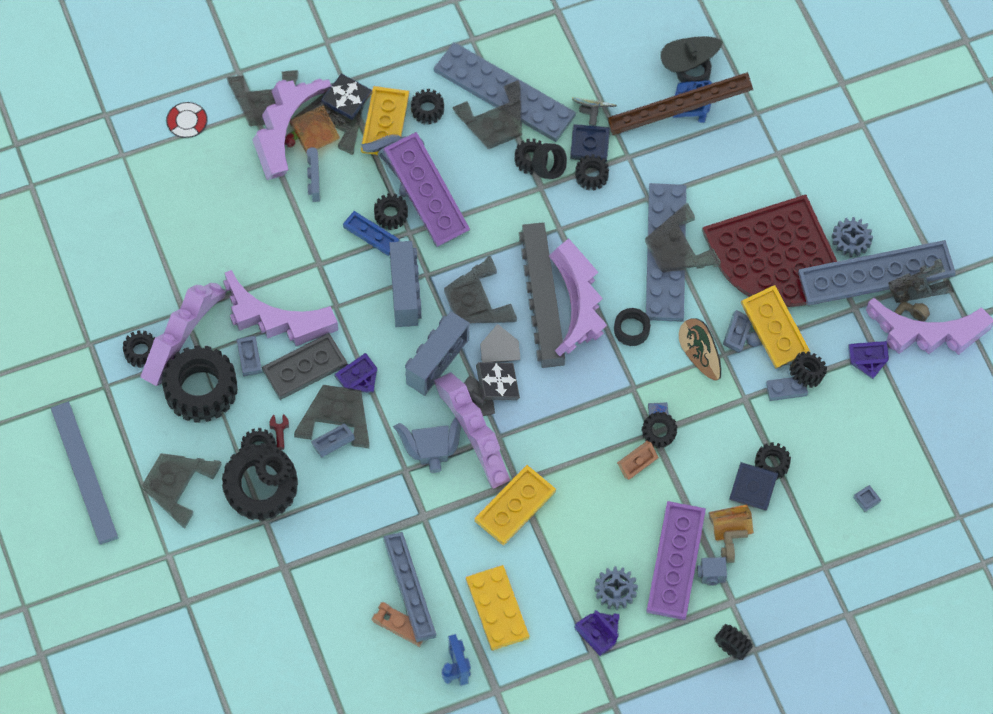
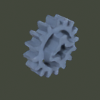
M852 217L851 221L845 218L844 223L839 221L838 225L834 226L831 236L833 239L832 244L837 245L836 250L842 249V255L849 253L850 257L853 256V253H856L857 256H860L861 251L866 253L867 248L871 247L873 240L871 235L872 229H867L868 223L863 225L861 224L862 219L857 222L855 217Z
M614 566L613 571L606 568V574L600 572V579L596 578L595 584L597 586H595L594 591L598 592L596 594L597 599L602 598L601 605L607 603L608 609L613 605L618 610L619 605H622L625 609L626 602L629 604L633 603L632 598L637 596L635 591L638 589V585L634 584L636 582L635 577L630 578V571L624 573L623 567L620 571H617V567Z

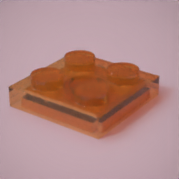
M324 105L290 121L306 155L307 150L311 147L318 150L340 139Z

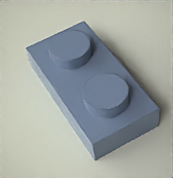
M256 336L236 339L243 376L262 373Z
M793 377L766 381L769 401L807 396V387L803 386L804 383L798 384L799 380H794Z
M344 423L311 441V443L322 458L355 440V437Z

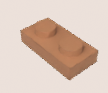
M646 441L617 462L624 477L629 480L659 457L651 442Z

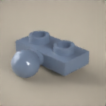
M738 310L733 312L723 342L724 346L738 353L743 350L746 340L752 347H757L761 344L756 332L749 333L751 322L746 314Z

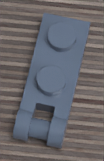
M311 147L307 150V162L311 166L307 168L308 179H311V184H308V195H312V202H320L318 151L316 148Z

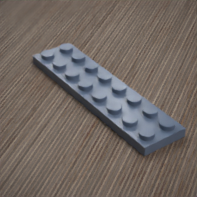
M455 42L434 67V72L554 142H557L576 116L575 111Z
M649 183L646 314L650 320L684 321L686 185Z
M946 240L798 270L807 306L954 277L956 274Z

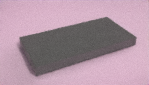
M330 333L268 363L262 367V371L278 398L282 400L344 368L348 363Z

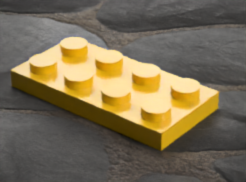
M373 86L362 144L373 142L387 135L402 136L409 91ZM361 146V153L378 155V152L363 151Z
M775 285L740 302L775 369L794 361L796 356L803 351L805 353L807 351L810 352Z
M526 465L474 518V521L504 546L554 495L556 488Z
M504 565L467 576L466 582L491 651L529 639V633Z

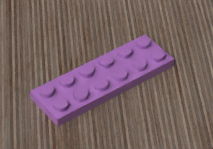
M417 132L383 149L436 247L470 231L467 222Z
M667 501L646 613L686 620L706 508Z

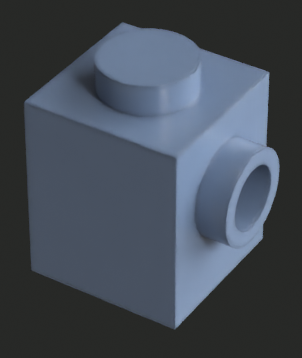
M726 557L701 559L700 565H697V575L701 577L702 584L707 583L709 586H714L726 582Z

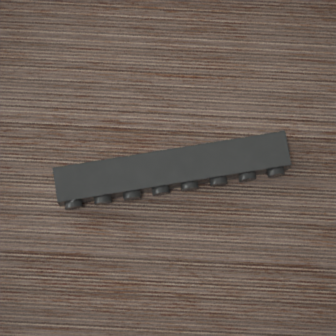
M545 222L523 224L522 232H519V242L523 243L524 247L521 249L522 260H526L524 276H528L529 282H526L527 293L531 294L529 309L533 310L534 316H531L532 327H536L534 343L538 344L539 350H536L537 361H541L542 368L564 366L565 353L559 356L555 352L563 342Z

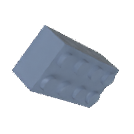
M412 241L389 242L395 327L418 326V319L422 318L417 248H413Z
M452 311L447 316L444 315L439 322L438 328L436 330L433 329L428 335L426 343L418 347L415 357L407 361L405 365L406 384L425 396L435 384L434 380L440 378L469 341L470 323Z

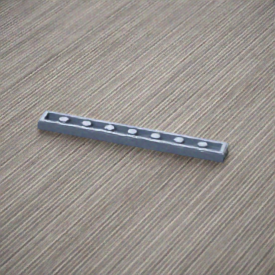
M69 401L51 407L99 545L118 539Z

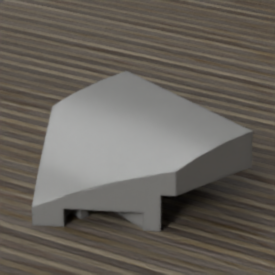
M498 324L480 344L482 362L520 360L519 341Z

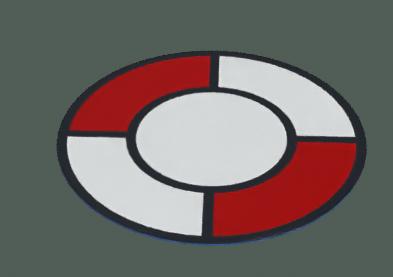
M183 102L175 105L170 109L166 117V124L170 132L181 138L197 136L205 129L208 121L206 111L200 105L193 102Z

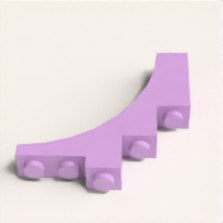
M317 79L310 84L300 83L296 86L293 80L288 82L282 80L276 83L272 90L276 104L268 106L262 114L267 129L257 131V134L252 139L267 180L282 177L289 170L285 157L284 142L291 116L309 99L326 93L331 87L329 79L323 81L322 79Z
M569 238L549 255L566 283L571 302L569 329L563 342L555 350L559 356L565 352L569 354L577 347L575 345L576 342L581 344L585 340L588 343L592 338L596 341L604 334L602 329L607 326L595 312L600 307L598 303L603 298L591 286L595 281L593 277L599 272Z
M232 270L225 272L226 280L223 281L226 291L230 290L232 294L230 296L233 305L231 307L232 314L229 316L233 326L237 325L239 331L258 324L261 333L265 332L267 339L286 332L289 340L294 341L295 346L338 331V322L331 306L303 312L275 308L259 301L248 293L238 282Z
M209 283L205 286L196 284L188 288L181 308L171 313L165 332L154 339L140 376L142 379L155 386L162 383L163 370L167 368L169 359L174 360V354L181 350L192 330L209 309L225 297L226 290L216 283Z
M875 298L868 302L866 308L869 317L875 319L884 332L889 333L886 340L888 346L892 350H896L898 354L916 341L919 348L928 354L946 342L948 347L959 355L991 330L993 326V318L982 307L968 316L947 322L912 320L891 311Z
M451 372L434 380L440 398L451 409L470 440L484 469L490 487L494 489L509 482L510 478L499 451L501 449L496 435L486 426L482 412L472 402L467 386Z

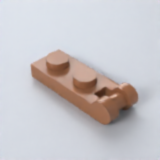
M381 602L378 607L379 611L373 615L371 620L420 647L423 641L416 642L409 617L391 608L388 604ZM385 614L391 616L388 621L384 619Z

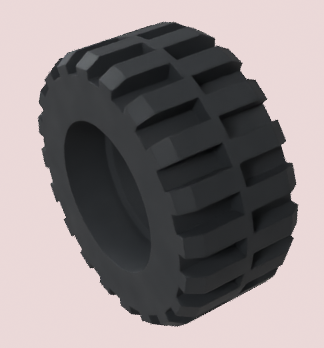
M200 345L194 346V349L184 348V352L181 354L180 352L174 354V360L169 359L167 368L163 370L162 378L165 399L170 409H173L177 416L182 415L184 420L190 421L191 418L194 419V422L199 423L203 419L208 422L211 421L212 417H216V419L221 417V412H227L230 409L229 404L234 403L238 390L233 364L230 363L229 358L226 355L222 356V352L218 349L213 351L210 346L200 348ZM195 373H209L218 379L216 387L204 395H191L182 389L183 382Z
M261 443V445L250 444V447L240 448L238 453L230 457V461L226 463L225 471L222 473V488L229 505L238 514L250 520L258 519L259 521H265L268 518H276L280 513L282 515L286 508L292 505L293 499L297 494V472L291 460L292 468L289 479L285 480L282 485L278 484L276 492L270 498L254 500L244 493L242 477L245 471L255 465L257 458L260 457L262 452L264 453L268 449L280 451L277 447H271L264 443ZM271 460L267 463L277 474L280 472L281 464L278 461Z

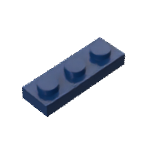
M353 211L343 223V228L388 256L390 255L389 242H400L399 238L356 211Z

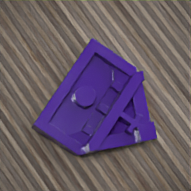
M887 341L848 345L850 364L872 379L889 360Z
M364 353L335 373L334 376L347 391L373 393L377 367L369 356Z
M595 610L593 614L590 613L577 622L574 628L596 653L602 656L616 645L619 635L618 621L620 614L613 613V615H609Z

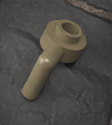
M903 301L894 311L901 315L904 310H907L915 319L923 322L930 315L929 308L923 303L912 305Z
M747 530L724 532L725 545L721 548V557H726V563L735 562L732 538H748Z

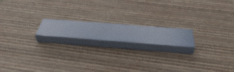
M403 532L386 535L383 537L384 544L416 642L436 638V632Z

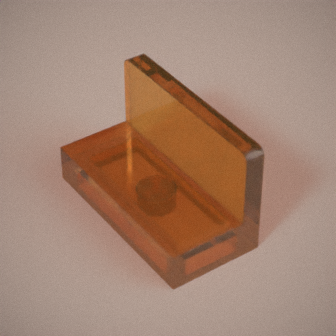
M747 505L708 512L709 520L713 524L716 541L724 539L725 531L747 530L748 535L754 532L752 514Z

